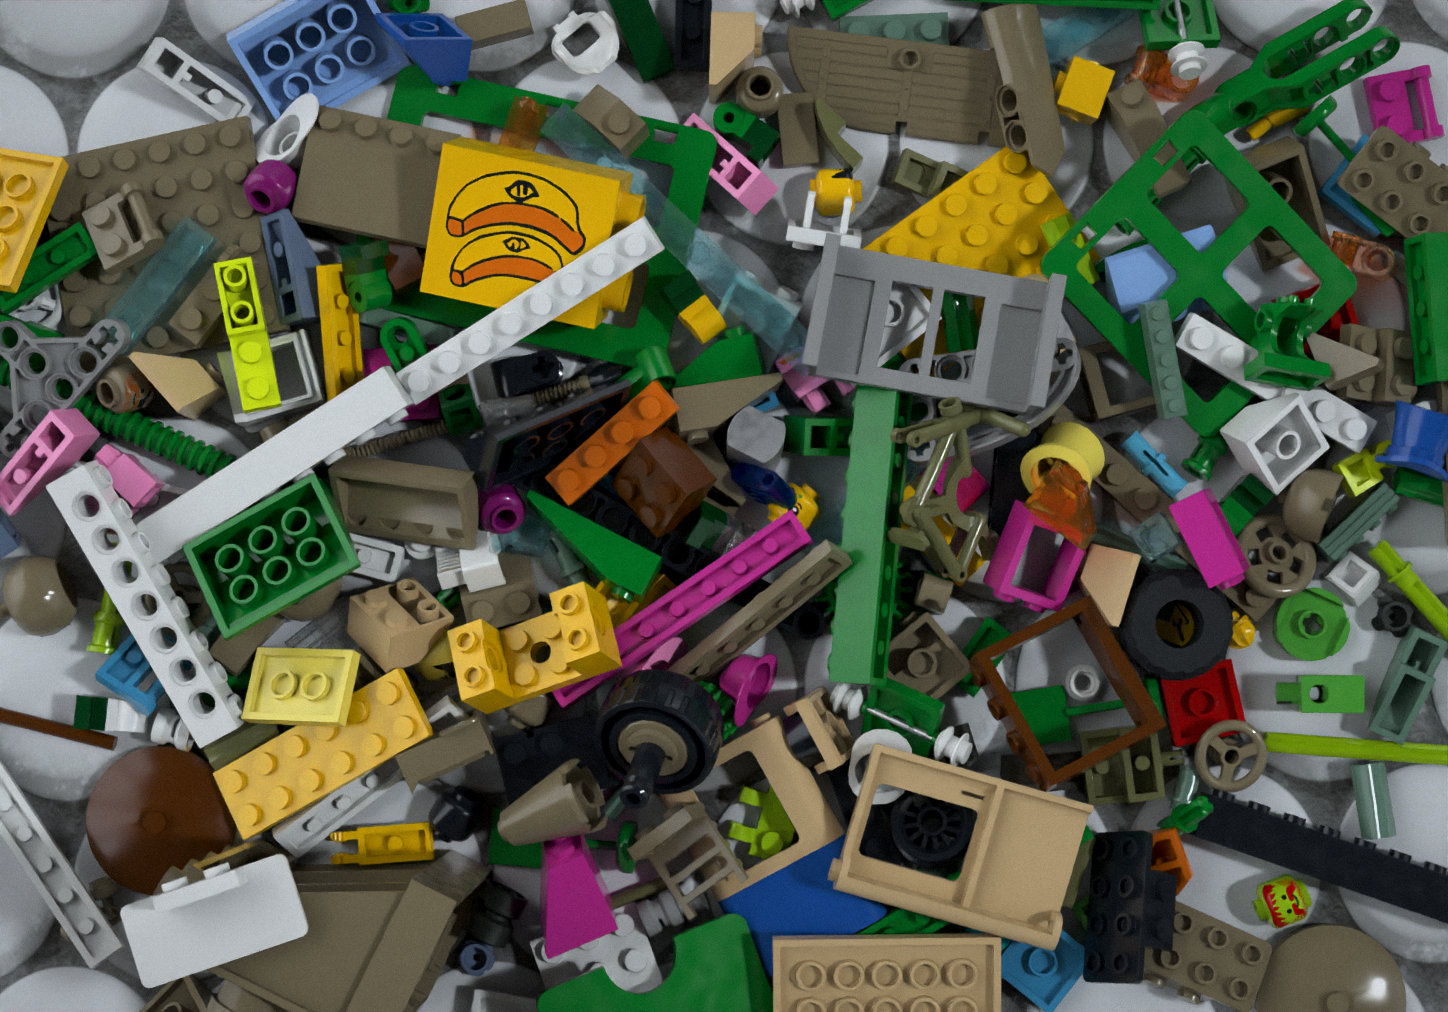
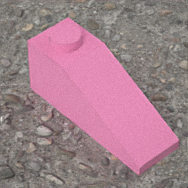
M693 113L683 125L707 130L716 138L717 151L709 175L756 216L779 188L746 157ZM674 134V136L670 139L673 143L675 142L677 134Z
M77 408L50 410L0 472V505L10 516L17 514L44 491L46 485L58 479L77 463L100 436L97 429Z

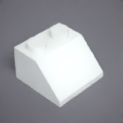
M1296 392L1246 406L1219 430L1244 473H1251L1275 495H1278L1330 448L1303 398Z

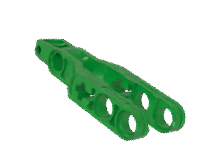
M1343 0L1266 43L1250 68L1223 82L1217 87L1212 96L1192 106L1188 111L1198 110L1202 112L1225 135L1238 127H1244L1273 110L1306 108L1390 61L1399 51L1400 40L1390 28L1378 26L1289 76L1277 79L1315 58V54L1338 41L1343 42L1347 40L1349 35L1367 24L1373 13L1371 7L1364 0ZM1356 9H1361L1360 14L1355 19L1347 21L1350 13ZM1328 27V31L1323 37L1314 40L1319 30ZM1383 39H1388L1383 48L1373 51L1377 43ZM1355 57L1353 63L1348 68L1340 70L1341 65L1346 60Z

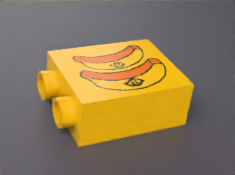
M462 136L447 141L442 145L420 292L499 308L642 218L645 214L646 196L630 193L633 178L632 172ZM633 270L553 320L595 329L608 317L609 310L624 313L630 295Z

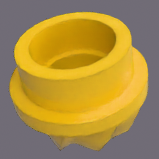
M1234 611L1232 613L1233 636L1229 647L1243 649L1253 643L1255 628L1247 615L1242 617Z

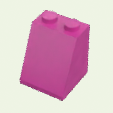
M583 835L542 842L539 918L545 954L548 959L618 930L611 894Z

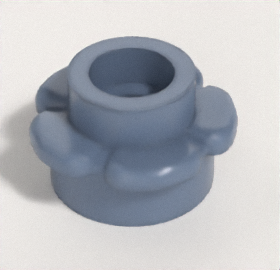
M468 940L461 948L462 953L458 955L460 967L472 976L483 975L484 971H489L495 963L492 946L481 940ZM474 954H479L480 960H474Z

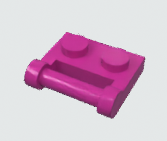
M1430 65L1367 77L1363 80L1373 132L1380 126H1387L1410 144L1413 142L1432 141L1445 136L1443 125L1438 124L1429 78L1432 77ZM1413 82L1424 127L1419 130L1414 128L1405 84Z

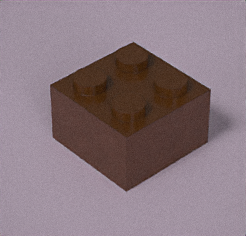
M668 425L639 439L611 482V485L658 539L688 522L717 478L675 430Z

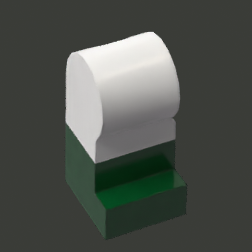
M88 694L76 696L73 729L147 733L149 716L138 712L125 699Z

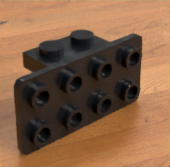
M1144 830L1099 832L1094 836L1097 839L1092 853L1083 979L1089 983L1140 984L1144 973L1145 948L1172 952L1177 875L1151 869L1153 835L1151 832Z

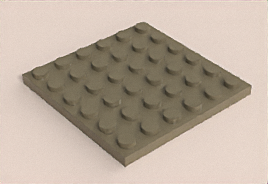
M248 116L62 156L69 167L47 218L50 239L78 222L84 226L90 235L82 212L120 192V188L125 183L138 181L145 191L143 199L156 229L162 232L166 241L165 246L159 251L113 276L104 270L100 258H97L59 282L68 337L86 336L99 321L109 318H119L130 327L131 341L108 368L132 362L128 356L133 352L177 356L230 344L224 318L200 347L189 341L169 325L168 322L212 267L213 263H216L224 250L232 244H236L241 248L238 259L251 256V258L259 262L255 275L269 336L291 331L288 325L280 326L260 220V218L269 214L255 210L249 204L244 194V182L259 164L256 160V144L252 123ZM129 207L124 212L136 241H139L142 233L131 207ZM116 328L105 329L109 334L107 339L102 344H97L96 346L102 349L109 342H118L115 337ZM87 351L80 356L79 362L82 369L86 372L94 371L97 364L95 356Z

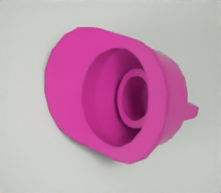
M747 654L740 655L720 676L721 690H724L725 695L733 699V702L736 704L734 723L737 727L745 724L754 709L766 698L771 690L778 669L777 658L774 654H766L763 657Z

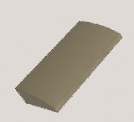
M345 455L328 469L333 498L349 532L466 550L475 549L478 534V490L475 472Z

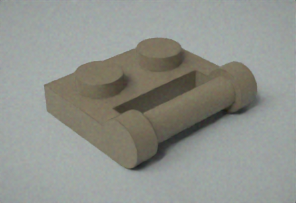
M138 181L125 183L120 188V192L82 212L103 268L111 276L159 251L166 243L162 232L156 229L143 199L145 191ZM129 207H131L142 233L139 241H136L124 212Z

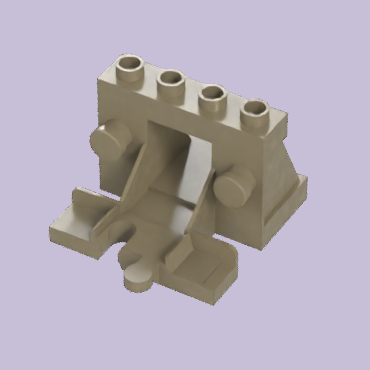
M258 838L235 848L227 845L220 854L211 851L202 861L192 858L183 870L171 866L162 877L153 896L163 893L161 885L187 876L190 884L205 879L203 870L227 862L230 869H234L276 854H283L288 859L309 930L303 937L206 969L225 980L219 992L213 993L205 1012H419L426 1003L463 929L462 926L477 900L476 898L483 883L488 878L492 869L454 850H451L436 862L359 865V863L297 864L300 858H296L289 851L263 838Z

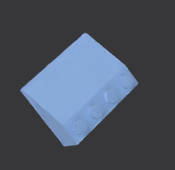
M285 0L226 34L227 42L276 121L291 103L305 93L314 94L318 98L319 105L337 108L400 72L404 67L411 65L404 51L375 21L376 13H381L374 0Z

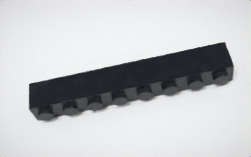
M1214 789L1212 795L1204 792L1200 793V796H1206L1208 802L1213 804V812L1199 822L1195 831L1187 834L1448 924V876H1446L1448 868L1425 861L1424 867L1411 864V855L1390 849L1388 855L1375 851L1376 843L1355 837L1353 843L1340 839L1341 831L1319 825L1318 831L1304 827L1306 819L1285 812L1282 819L1269 815L1271 807L1249 800L1247 807L1234 803L1236 795L1219 789Z

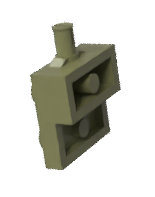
M1136 725L1077 732L1080 756L1083 757L1137 728ZM1158 734L1084 772L1083 779L1087 804L1096 806L1166 798L1163 767L1184 765V758L1170 759L1171 757L1184 756L1183 750L1161 752Z

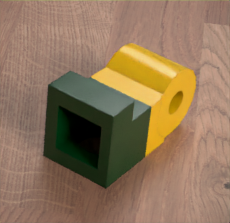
M688 269L661 290L660 296L685 328H688L699 343L704 345L723 331L727 325Z

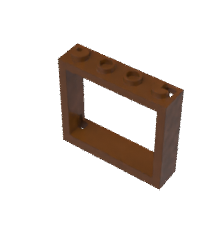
M1090 595L975 653L968 662L970 665L969 670L974 677L973 683L978 688L982 687L989 699L987 706L995 720H1001L1008 732L1006 739L1010 748L1015 754L1020 753L1024 760L1027 778H1032L1036 787H1039L1044 792L1060 786L1147 740L1167 726ZM1073 619L1137 728L1055 771L992 660Z

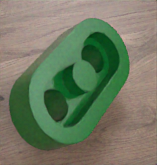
M396 317L389 320L380 331L381 344L396 372L430 352L417 325L406 317ZM397 329H403L406 332V341L397 339Z

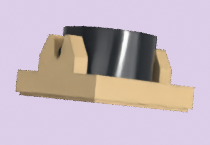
M821 686L783 708L787 715L783 719V729L794 754L803 765L808 768L815 765L817 773L821 774L827 770L835 769L851 757L855 741L840 713H833V704L830 703V695L826 687Z

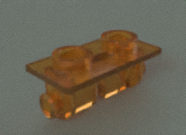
M515 96L498 144L535 152L550 107L536 103L535 99L527 96L522 98Z

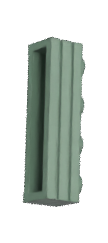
M1386 483L1378 484L1320 539L1318 544L1315 543L1313 545L1314 548L1328 563L1340 562L1348 555L1346 550L1353 545L1355 547L1364 540L1363 534L1366 531H1373L1381 524L1379 519L1385 514L1388 516L1398 508L1396 503L1401 499Z

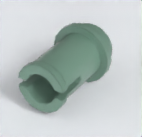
M1186 765L1179 766L1180 770L1173 796H1168V800L1171 801L1170 809L1179 804H1188L1196 798L1200 781L1196 768Z

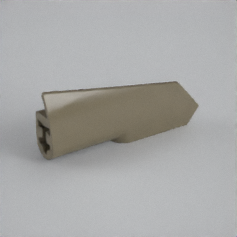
M1034 4L998 6L983 12L981 17L989 48L996 53L1004 84L998 88L995 97L1007 147L1012 152L1028 151L1031 166L1049 178L1053 176L1065 153V146L1038 7Z

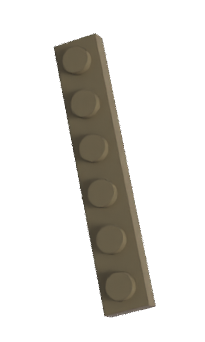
M826 539L820 545L814 547L796 565L786 570L768 588L758 593L745 607L730 616L717 630L702 639L684 657L674 662L668 671L684 675L697 683L709 681L853 564L848 553Z

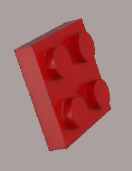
M1231 659L1220 660L1211 670L1193 679L1168 681L1157 678L1173 747L1197 743L1209 727L1220 721L1240 720L1246 722ZM1226 731L1219 734L1218 737H1225L1242 732Z

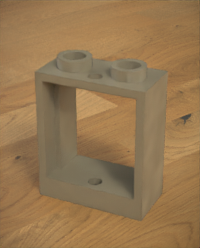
M1107 341L1078 348L1081 355L1079 377L1092 423L1156 406L1154 395L1110 406L1096 355L1115 349ZM1180 369L1181 378H1182V379L1184 380V382H1185V378H1184L1183 372H1182V370Z

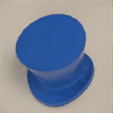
M1396 400L1391 445H1388L1386 453L1377 454L1374 462L1408 467L1447 483L1448 473L1442 467L1445 462L1443 458L1448 450V415Z

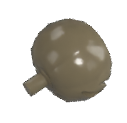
M45 555L25 557L13 564L3 578L2 593L5 602L0 604V620L11 616L17 626L27 634L39 637L57 634L70 625L79 610L77 597L70 579L61 563L55 558Z

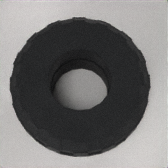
M1185 569L1160 570L1142 578L1131 588L1120 625L1117 627L1120 637L1119 641L1123 650L1130 658L1129 660L1147 674L1168 681L1193 679L1211 670L1226 654L1233 636L1232 610L1224 593L1216 586L1209 589L1202 575ZM1169 602H1177L1186 607L1191 613L1194 622L1191 638L1179 648H1173L1165 644L1158 636L1155 627L1156 616L1160 608Z

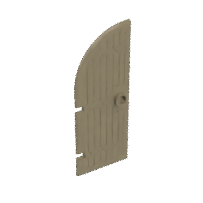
M788 26L787 45L789 59L799 85L804 92L812 91L814 105L821 98L847 122L846 126L864 131L894 134L896 121L907 122L905 136L977 145L980 131L989 133L988 146L999 148L1006 146L995 102L998 88L1004 85L995 51Z

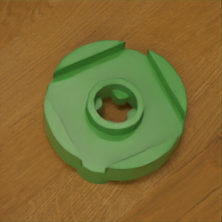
M1313 587L1306 588L1300 593L1283 598L1274 612L1272 633L1275 641L1290 656L1303 661H1317L1332 656L1342 649L1349 636L1350 622L1343 609V603L1336 595L1325 589ZM1313 614L1316 616L1315 623L1320 625L1318 631H1311L1307 634L1304 631L1305 626L1302 622L1304 618H1310Z

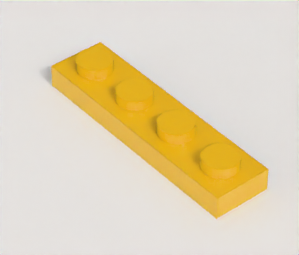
M342 263L316 266L327 402L364 379L359 312L350 303Z

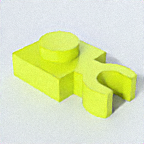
M1390 440L1374 444L1370 452L1367 447H1364L1360 454L1353 452L1331 466L1334 472L1344 476L1342 487L1348 498L1356 497L1382 481L1384 477L1379 469L1395 467L1374 462L1375 456L1383 453L1384 449L1391 445Z

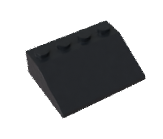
M629 379L599 385L586 391L579 389L571 393L563 401L555 404L552 402L545 403L538 407L534 413L522 418L514 416L506 420L502 426L491 431L486 429L480 430L467 440L463 458L470 470L476 473V480L484 494L563 461L625 406L632 384Z

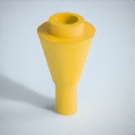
M1308 107L1273 110L1256 121L1245 132L1252 141H1256L1272 127L1276 128L1309 113Z

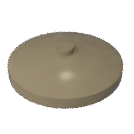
M1321 923L1299 928L1283 937L1274 945L1254 1001L1256 1012H1406V991L1396 962L1380 943L1354 928L1340 924Z

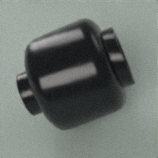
M460 785L456 786V788H447L441 792L428 815L429 822L434 828L433 833L438 839L451 843L452 840L462 842L470 838L484 814L481 805L482 800L478 794Z

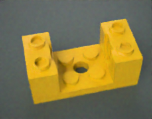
M582 581L549 593L553 609L549 613L502 630L496 629L482 619L448 630L447 634L461 701L485 714H489L622 667L606 597ZM549 645L551 648L550 657L543 663H537L536 654L538 650L543 646Z

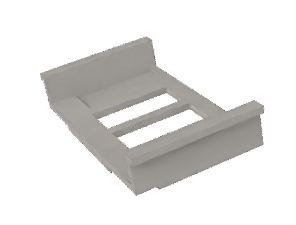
M826 233L802 360V366L809 367L808 376L939 399L959 397L961 403L1032 416L1036 408L1045 409L1067 275L1052 273L1048 282L841 246V235ZM892 283L933 290L918 374L877 367ZM944 292L985 299L970 384L929 376Z

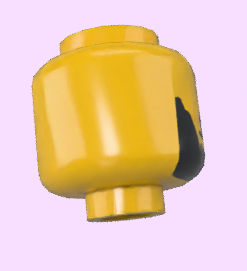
M822 169L817 172L816 179H810V191L816 192L813 208H817L821 216H841L845 196L852 197L850 215L855 210V202H862L861 180H854L853 172L850 169Z

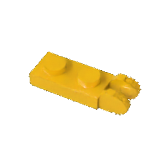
M429 821L364 826L358 827L357 830L334 831L329 835L330 841L345 842L358 839V853H336L331 856V864L359 863V865L435 859L434 828Z

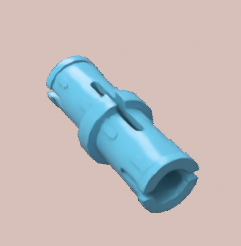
M1137 430L1120 444V447L1143 468L1140 472L1145 476L1149 475L1170 498L1177 495L1188 484L1165 461L1166 455L1163 452L1158 454Z

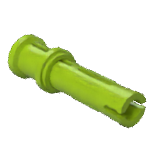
M127 561L126 570L131 576L133 563ZM104 587L100 610H96V613L93 614V620L96 623L92 642L87 645L86 650L112 655L118 649L121 627L125 626L126 623Z

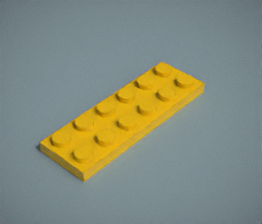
M396 668L352 694L346 727L296 725L212 774L242 839L249 840L394 759L396 754L433 737L435 733L404 669Z

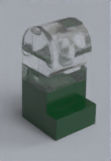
M702 500L686 524V543L697 549L703 546L724 555L756 534L757 531L746 522Z

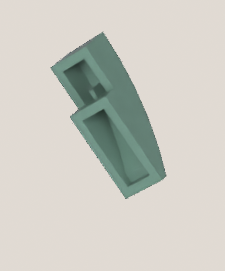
M1409 623L1407 633L1401 638L1381 684L1367 726L1368 730L1403 745L1436 681L1433 675L1448 647V642L1445 639Z

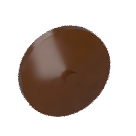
M155 746L140 749L122 757L101 776L89 799L86 813V832L96 861L114 881L134 892L153 895L162 877L171 866L183 870L192 858L202 861L209 852L212 851L220 854L227 845H233L237 826L212 774L216 771L209 763V760L191 750L186 752L176 749L175 746Z

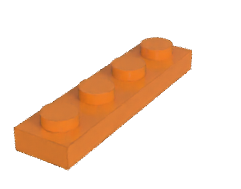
M658 380L652 381L545 477L546 480L568 506L574 504L625 459L639 439L659 429L681 409L680 406Z

